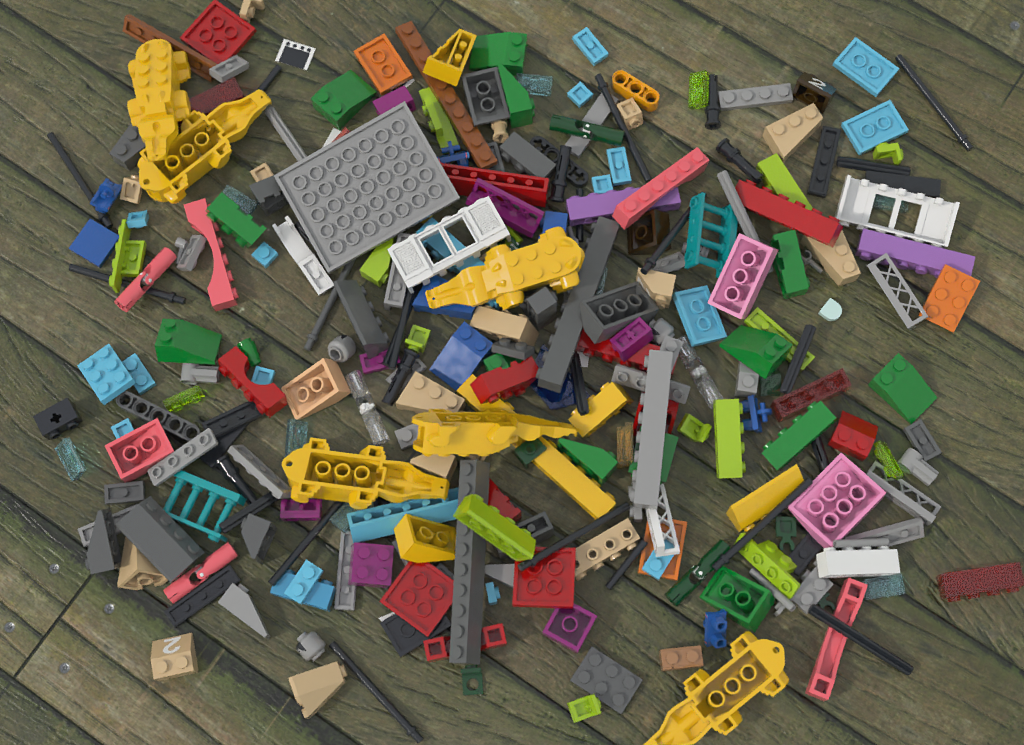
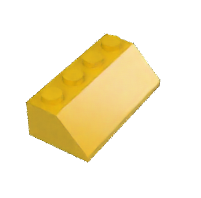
M797 464L730 506L726 514L739 533L743 530L745 532L750 531L755 526L754 523L762 520L804 481Z

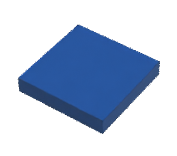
M89 219L69 247V250L101 268L115 249L119 235Z

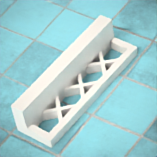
M661 484L659 488L661 497L658 499V506L663 508L665 513L661 517L657 514V510L645 508L656 557L680 554L664 484ZM661 523L669 526L666 534L661 531ZM668 540L673 543L674 548L665 549L664 541Z

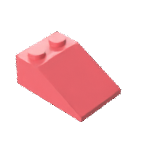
M158 418L105 445L121 480L125 483L145 475L148 469L174 452Z

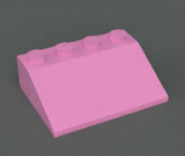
M840 453L812 481L813 484L787 508L823 548L833 547L834 540H843L884 498L886 492L844 454Z

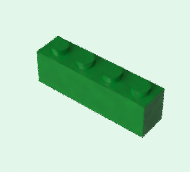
M821 400L818 403L814 401L807 407L808 412L803 416L801 414L792 421L793 425L789 429L786 427L777 434L779 436L778 439L774 442L772 440L763 447V456L777 471L783 469L838 420Z

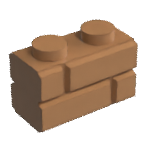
M701 645L661 649L659 651L661 672L703 667Z

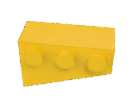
M459 29L442 47L440 46L433 55L427 58L422 73L457 87L477 35Z
M607 382L600 388V393L596 396L594 394L587 399L589 406L588 414L581 416L577 408L571 413L572 417L568 420L583 438L589 437L606 424L609 418L619 414V410L627 403L630 405L634 402L620 384Z

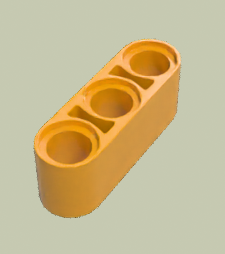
M619 70L613 74V91L626 99L633 97L637 105L645 111L653 112L657 109L659 93L655 89L625 71ZM621 80L624 83L619 84L616 81ZM632 90H638L639 92L634 93ZM647 99H653L654 102H648Z

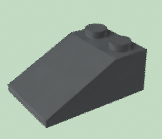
M497 67L461 75L474 127L510 118Z
M111 508L97 512L87 558L85 559L86 568L90 570L91 574L113 570L121 566L122 557Z

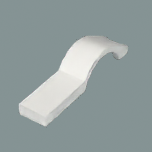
M286 216V222L278 227L274 224L272 227L316 293L321 296L333 288L334 284L301 238L293 222Z

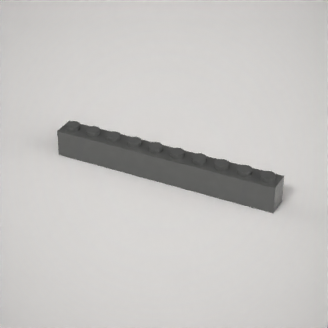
M599 216L597 222H593L590 233H592L591 238L587 237L584 246L586 248L585 258L578 272L580 282L573 289L567 291L566 296H569L567 302L564 301L560 312H563L561 318L558 317L554 327L557 329L556 333L550 336L548 345H551L550 349L544 352L542 358L544 362L543 368L539 367L536 374L539 387L558 393L561 392L584 329L580 302L596 296L619 233L620 224L617 221Z
M477 459L460 460L458 507L464 497L470 494L479 495L484 499L483 502L488 505L490 463ZM457 520L449 663L480 664L486 539L459 520Z

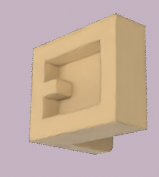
M244 0L239 13L240 17L249 23L250 19L255 15V9H265L263 0Z
M633 97L616 104L628 130L643 124L642 111Z
M131 174V177H124L120 195L121 200L136 204L140 203L143 188L139 184V175Z

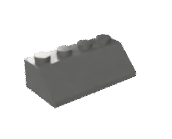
M357 280L333 281L339 299L368 359L388 350L387 343L390 342L386 332L382 333L380 329L382 323L378 316L374 317L372 312L375 309L371 301L367 302L365 299L367 293L364 286H359Z
M638 281L580 302L583 328L594 344L614 337L639 316L646 324H649L659 311V307Z
M151 496L135 506L115 525L170 583L191 568L205 553Z

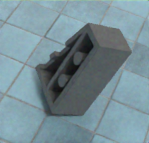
M274 175L249 185L255 200L266 216L289 204Z
M542 287L526 295L523 303L519 306L536 330L539 331L556 320L558 298L552 290L549 291L547 287Z

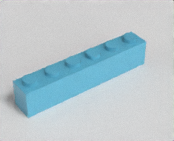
M431 217L416 233L419 234L427 226L436 225L438 222ZM445 229L457 252L464 249L465 246ZM440 232L422 241L424 248L427 247L431 250V255L437 260H443L452 255ZM471 256L463 260V266L458 268L454 265L448 268V270L459 274L465 268L482 266L485 263L479 258L474 259ZM495 299L486 303L488 306H494L497 310L501 308Z
M459 487L449 489L446 500L442 498L410 499L401 503H389L347 513L353 543L395 534L394 528L405 514L438 523L455 520L456 518L453 515L458 508Z

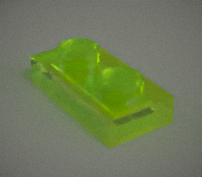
M706 70L689 74L688 107L691 110L708 106L709 72Z
M196 385L163 400V403L169 412H176L181 410L184 405L199 402L205 395L202 388Z
M881 440L875 442L876 450L874 453L880 461H883L885 465L883 469L886 475L896 480L903 478L904 475L887 444Z

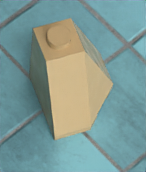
M125 537L117 586L125 589L140 590L143 589V585L154 583V586H160L168 581L166 577Z
M336 661L288 678L297 703L304 708L302 709L304 718H311L346 683L345 677L348 675L344 664L340 665Z

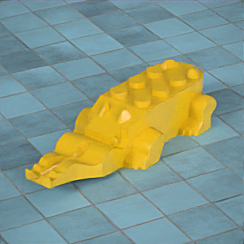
M153 39L142 44L137 49L136 59L128 63V70L136 98L129 100L127 103L132 126L138 127L140 137L146 145V158L148 162L167 159L169 147L178 135V121L191 116L188 94L185 90H180V84L191 78V68L187 53L184 51L173 52L168 41Z
M258 89L241 100L222 103L207 116L204 113L201 114L200 111H192L191 116L183 119L181 134L171 143L166 160L148 162L146 148L139 152L141 158L137 166L140 169V186L155 201H169L171 204L180 202L185 198V190L213 168L220 169L227 164L232 153L230 143L236 142L246 135L253 121L269 104H272L271 99L264 91Z
M554 227L541 234L538 243L513 251L506 244L491 248L486 252L485 265L465 268L450 281L431 290H426L425 295L431 309L455 304L475 307L495 299L496 303H499V307L507 310L522 304L524 301L523 292L546 285H550L553 291L556 290L557 293L573 289L580 282L578 272L582 267L585 253L578 246L577 242L566 236L562 227Z
M429 409L428 412L412 416V423L419 425L417 439L413 441V449L427 457H430L432 454H438L441 457H448L450 454H458L462 457L477 454L478 456L485 457L510 447L511 443L518 441V437L527 441H533L541 435L561 438L571 433L577 437L578 433L568 423L546 420L531 415L509 413L502 409H486L484 412H452L445 409Z
M310 438L309 443L304 444L302 448L294 450L282 461V468L292 489L291 498L299 503H308L309 498L347 502L351 508L363 510L372 505V502L376 501L378 497L393 503H401L410 499L442 498L446 500L450 484L447 479L425 474L410 463L386 460L384 448L381 446L368 445L359 454L330 451L326 439Z
M750 631L744 632L730 644L731 656L733 657L730 661L711 676L705 670L699 669L683 682L685 694L688 698L667 712L660 729L643 745H692L700 740L711 728L726 736L742 722V716L737 710L759 691L762 694L765 693L766 696L770 694L773 697L789 683V678L783 671L785 665L783 646L778 642L767 639L758 640Z

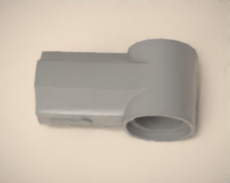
M183 363L180 382L188 385H196L197 383L218 384L220 381L219 367Z
M908 448L897 462V466L908 474H913L927 486L939 474L937 470L923 460L919 452L912 448Z

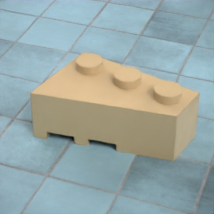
M812 103L766 126L763 138L773 154L777 153L784 163L820 127L823 117L815 104Z
M843 230L833 248L803 235L800 243L807 247L814 259L821 263L824 270L838 286L857 281L861 272Z
M485 305V307L477 306L470 322V326L476 331L495 341L501 338H509L514 342H525L527 345L534 346L539 332L527 316L522 314L516 316L507 310L497 311L488 305Z
M415 371L395 404L397 409L414 411L415 413L428 412L429 409H445L452 412H460V410H464L466 401L464 398Z

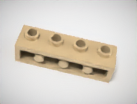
M628 518L576 548L575 579L577 581L586 577V572L593 569L596 571L603 567V562L608 559L613 561L621 556L620 552L625 549L631 551L636 547L640 537Z

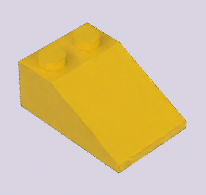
M405 514L394 528L401 559L416 563L455 560V527Z

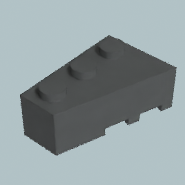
M130 124L109 153L115 163L129 171L137 166L141 158L139 152L146 148L145 143L140 137L138 127Z

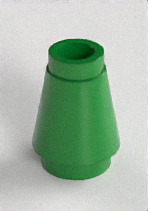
M247 338L237 344L238 348L248 357L251 367H255L262 362L255 341H252L251 338Z

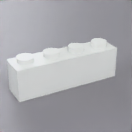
M870 546L860 547L859 550L847 547L841 548L840 551H836L835 547L824 548V552L816 554L819 578L892 576L900 573L897 549H889V546L877 547V550H872Z

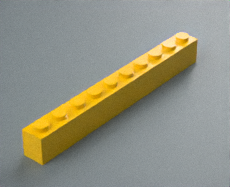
M473 374L457 389V395L464 398L466 403L476 412H484L486 409H502L509 413H515L513 411L515 408L506 401L504 403L501 399L493 404H489V402L480 404L470 386L476 379ZM542 435L538 437L547 449L532 461L537 468L594 519L614 509L616 502H614L615 498L609 492L604 493L600 489L601 485L593 478L590 480L585 475L584 469L579 465L575 467L571 463L572 459L563 452L561 454L556 449L557 446L554 442L545 440ZM518 437V441L511 444L517 448L526 440Z

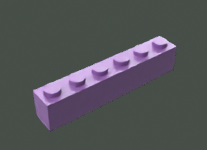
M628 187L621 191L609 190L603 194L591 193L584 197L572 196L566 199L569 226L597 222L599 216L615 220L612 215L616 205L640 188ZM678 187L663 196L647 211L652 209L662 212L678 210L681 204Z
M864 228L859 235L855 256H859L863 260H876L887 253L897 268L915 270L918 274L934 275L935 278L938 277L944 264L971 276L975 256ZM886 259L880 262L882 265H889Z

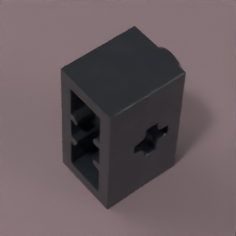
M68 397L33 416L42 436L48 440L60 437L64 431L75 429L79 423L83 422L74 403Z

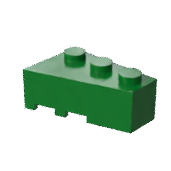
M222 192L205 210L207 212L206 216L214 223L217 221L222 225L221 229L227 235L232 234L236 238L235 242L242 248L246 247L248 249L267 229L263 225L260 227L253 221L254 218L250 214L244 213L239 205Z
M791 230L774 234L769 246L778 249L773 266L783 298L788 299L806 294L810 287V281L805 274L796 231Z

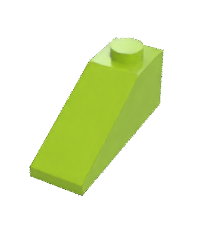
M396 236L377 246L360 268L361 276L379 288L389 280L393 260L387 249L395 244Z

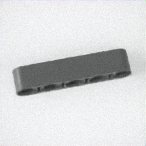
M124 391L116 397V403L119 407L147 423L163 414L164 418L160 423L164 431L185 442L192 440L189 438L191 432L197 431V435L202 433L195 424L131 392ZM125 399H131L129 404L123 405ZM143 406H147V410L144 413H140V409ZM180 423L179 429L173 430V425Z

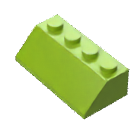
M470 494L464 497L453 517L516 562L533 558L536 540L531 537L532 534L528 530L517 527L514 520L509 517H503L499 514L500 511L497 508L483 502L484 499L479 495Z

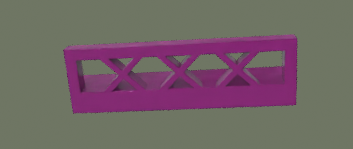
M477 178L465 204L470 206L478 199L489 196L505 225L532 238L545 212ZM479 186L485 188L487 193H484L481 190H479ZM496 196L502 197L504 201L498 200ZM512 204L519 206L520 210L515 209ZM529 213L537 215V220L531 217Z

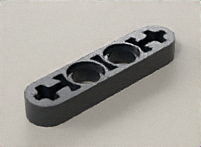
M541 136L533 137L530 144L535 147V143H541L542 148L537 147L536 149L543 153L544 149L546 157L551 152L557 155L555 160H551L556 164L557 168L560 150ZM569 159L571 169L567 171L566 180L577 188L585 187L588 183V173ZM576 176H578V177L583 176V181H582V180L577 181V177H576Z

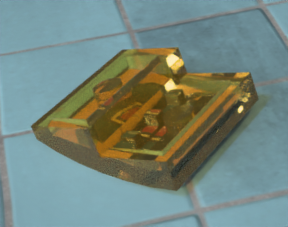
M625 422V427H617V469L626 468L633 463V422Z

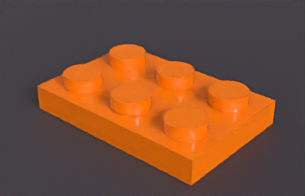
M385 33L354 50V55L381 96L413 78Z
M944 264L922 306L928 315L926 320L954 333L980 281Z
M672 519L680 554L673 556L660 578L677 581L687 522ZM647 521L644 540L648 545L641 552L638 574L650 576L641 570L654 550ZM661 523V531L666 534L669 526Z

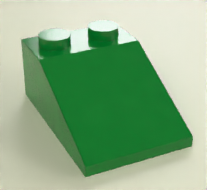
M504 32L476 36L472 47L469 70L481 71L494 67L498 69L497 64L501 63L513 76L523 77L527 51V34Z
M501 63L497 64L510 115L511 129L531 125L532 117H535L533 98H529L527 90Z
M349 70L324 85L311 98L314 109L340 130L377 94V91L355 72Z
M163 318L154 345L158 362L215 365L222 335L182 319Z
M740 325L719 344L720 348L764 379L786 360L793 344L776 333Z
M899 353L868 384L910 425L937 399V396L917 370Z
M559 438L557 442V449L561 453H566L572 459L571 462L583 468L586 475L591 479H595L601 486L617 469V457L611 451L606 452L598 447Z
M724 566L716 571L700 595V599L718 611L724 609L727 612L726 616L753 633L756 632L776 601L770 590Z

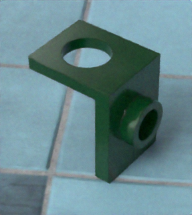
M539 438L533 441L526 440L514 449V455L528 469L529 463L546 451L547 448Z
M465 665V669H461L463 695L483 694L482 669L477 668V665ZM470 679H476L479 683L478 688L474 691L467 688V682Z

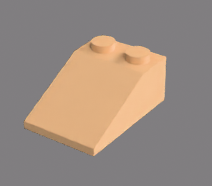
M326 358L321 359L281 388L282 392L286 395L288 405L296 421L339 402L351 393L338 363Z

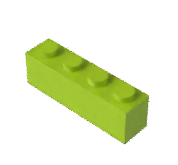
M777 153L757 163L756 169L764 175L762 182L766 188L773 191L772 194L776 196L779 194L785 195L789 198L788 201L795 203V201L801 202L806 205V209L812 210V206Z
M739 399L713 400L717 478H743L742 473L746 472L745 461H742L745 446L744 442H741L744 425L743 422H740V414H743V405L739 403Z

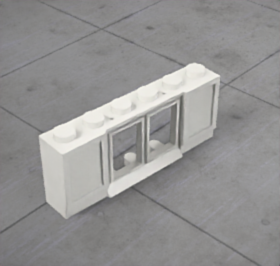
M847 175L835 218L839 219V223L845 227H849L850 224L857 226V230L862 231L863 228L871 229L876 232L926 243L931 246L946 248L950 241L960 202L951 203L944 201L942 198H931L922 193L915 194L907 192L906 189H895L888 187L886 184L870 183L869 180H858L851 178V175ZM876 194L895 199L888 227L868 223ZM901 201L921 205L914 234L894 229Z
M487 196L478 199L468 207L461 208L453 216L444 217L438 224L427 226L421 233L412 234L406 240L393 244L387 250L408 290L412 294L414 293L412 287L423 283V285L429 284V278L440 274V276L446 275V269L454 265L458 268L463 266V260L471 256L476 259L481 256L480 251L488 247L491 249L498 246L497 242L505 238L510 242L511 236L491 199ZM464 220L475 243L457 252L445 229ZM440 232L452 255L433 264L422 241Z

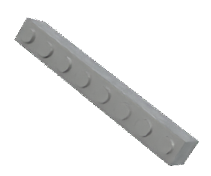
M649 349V356L645 355L644 367L648 368L647 374H643L642 386H646L645 393H641L640 405H644L643 412H639L638 424H642L641 431H637L636 443H640L639 451L635 450L634 462H638L637 470H633L632 482H636L635 489H631L630 501H634L633 507L655 510L658 508L673 352Z

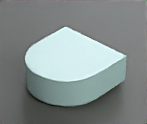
M830 298L818 314L828 321H836L842 314V308L836 301Z

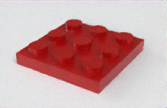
M213 0L182 34L180 40L197 53L220 64L235 56L257 31L255 27L220 2Z
M535 547L534 555L547 547ZM561 548L537 562L535 567H529L522 572L519 570L518 564L525 560L515 561L513 607L574 609L576 548Z
M409 561L379 602L426 637H429L452 606L454 580L429 562L416 563Z

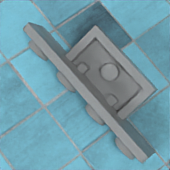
M616 364L611 381L645 392L646 386H642L643 374L647 373ZM670 380L668 399L685 404L691 387Z
M210 428L206 429L148 469L147 472L153 485H160L218 445L213 431Z
M817 559L813 563L815 565L814 569L811 572L807 570L800 577L803 580L800 583L801 586L794 597L789 599L806 615L810 606L817 604L833 585L827 578H819ZM780 602L774 607L776 609L774 615L777 617L785 609V606Z

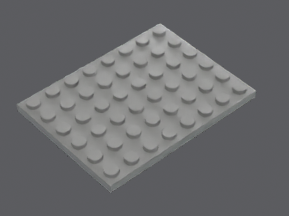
M405 101L274 175L329 274L460 200L458 193Z

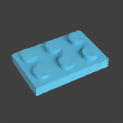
M856 37L832 65L875 97L879 95L900 69Z
M891 100L841 124L842 129L859 156L875 149L880 143L889 142L906 134L909 130Z
M707 285L672 294L691 347L724 340L727 337L716 307L707 303L711 296Z
M107 344L77 365L103 405H106L136 383L110 344Z

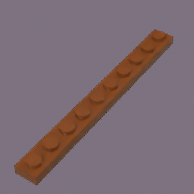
M412 21L395 27L396 34L478 168L488 169L497 165L496 157L477 126L474 127L472 118L451 84L422 73L427 58L432 53Z

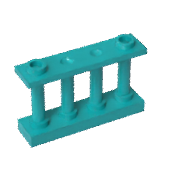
M702 192L691 197L687 248L684 256L685 268L689 269L698 264L716 269V278H719L736 241L738 220L730 204L719 208L704 203L705 193ZM707 211L720 215L721 226L704 221L703 212ZM702 228L719 233V243L701 238ZM700 246L716 250L718 252L717 261L699 256Z
M180 470L174 474L176 484L163 510L173 520L208 534V539L217 543L219 540L227 542L228 539L220 534L219 524L228 519L233 507H236L237 504L244 506L247 499L238 493ZM187 483L192 485L191 488L193 490L180 516L170 513L183 485L186 486ZM205 490L209 492V498L197 523H193L187 520L199 493ZM222 497L226 499V505L212 531L205 528L204 524L216 500Z

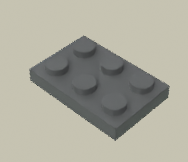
M591 647L570 681L590 695L595 694V697H598L602 703L622 714L643 679L594 647Z

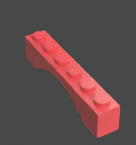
M696 147L616 205L612 217L625 230L667 193L683 183L692 181L703 173L710 160Z
M204 198L184 204V208L191 227L207 238L213 252L214 270L207 290L212 307L217 312L236 306V299L239 296L236 287L233 288L231 284L234 278L231 270H227L226 265L229 264L226 253L223 254L221 249L224 248L222 238L217 235V231H220L217 221L214 223L206 216L207 212L205 210L210 204Z
M851 578L844 580L835 605L836 609H834L832 615L852 627L868 585ZM829 626L805 694L822 701L829 700L840 658L847 637Z

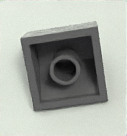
M249 513L248 517H245L241 523V533L251 558L262 565L278 528L272 522Z

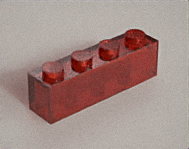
M234 77L190 98L189 102L191 112L196 110V112L200 111L201 114L204 113L207 116L222 103L241 100L245 96ZM183 120L178 121V129L180 132Z
M842 368L773 400L770 407L780 423L806 411L807 407L814 401L818 403L821 400L823 403L848 391L852 384Z
M1020 562L943 573L936 576L941 600L948 599V603L961 601L960 597L966 596L968 600L980 598V594L987 593L988 597L1000 595L999 591L1007 590V593L1019 592V588L1024 586Z

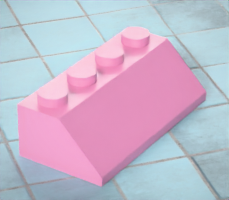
M739 233L707 303L739 319H746L776 257L778 249Z

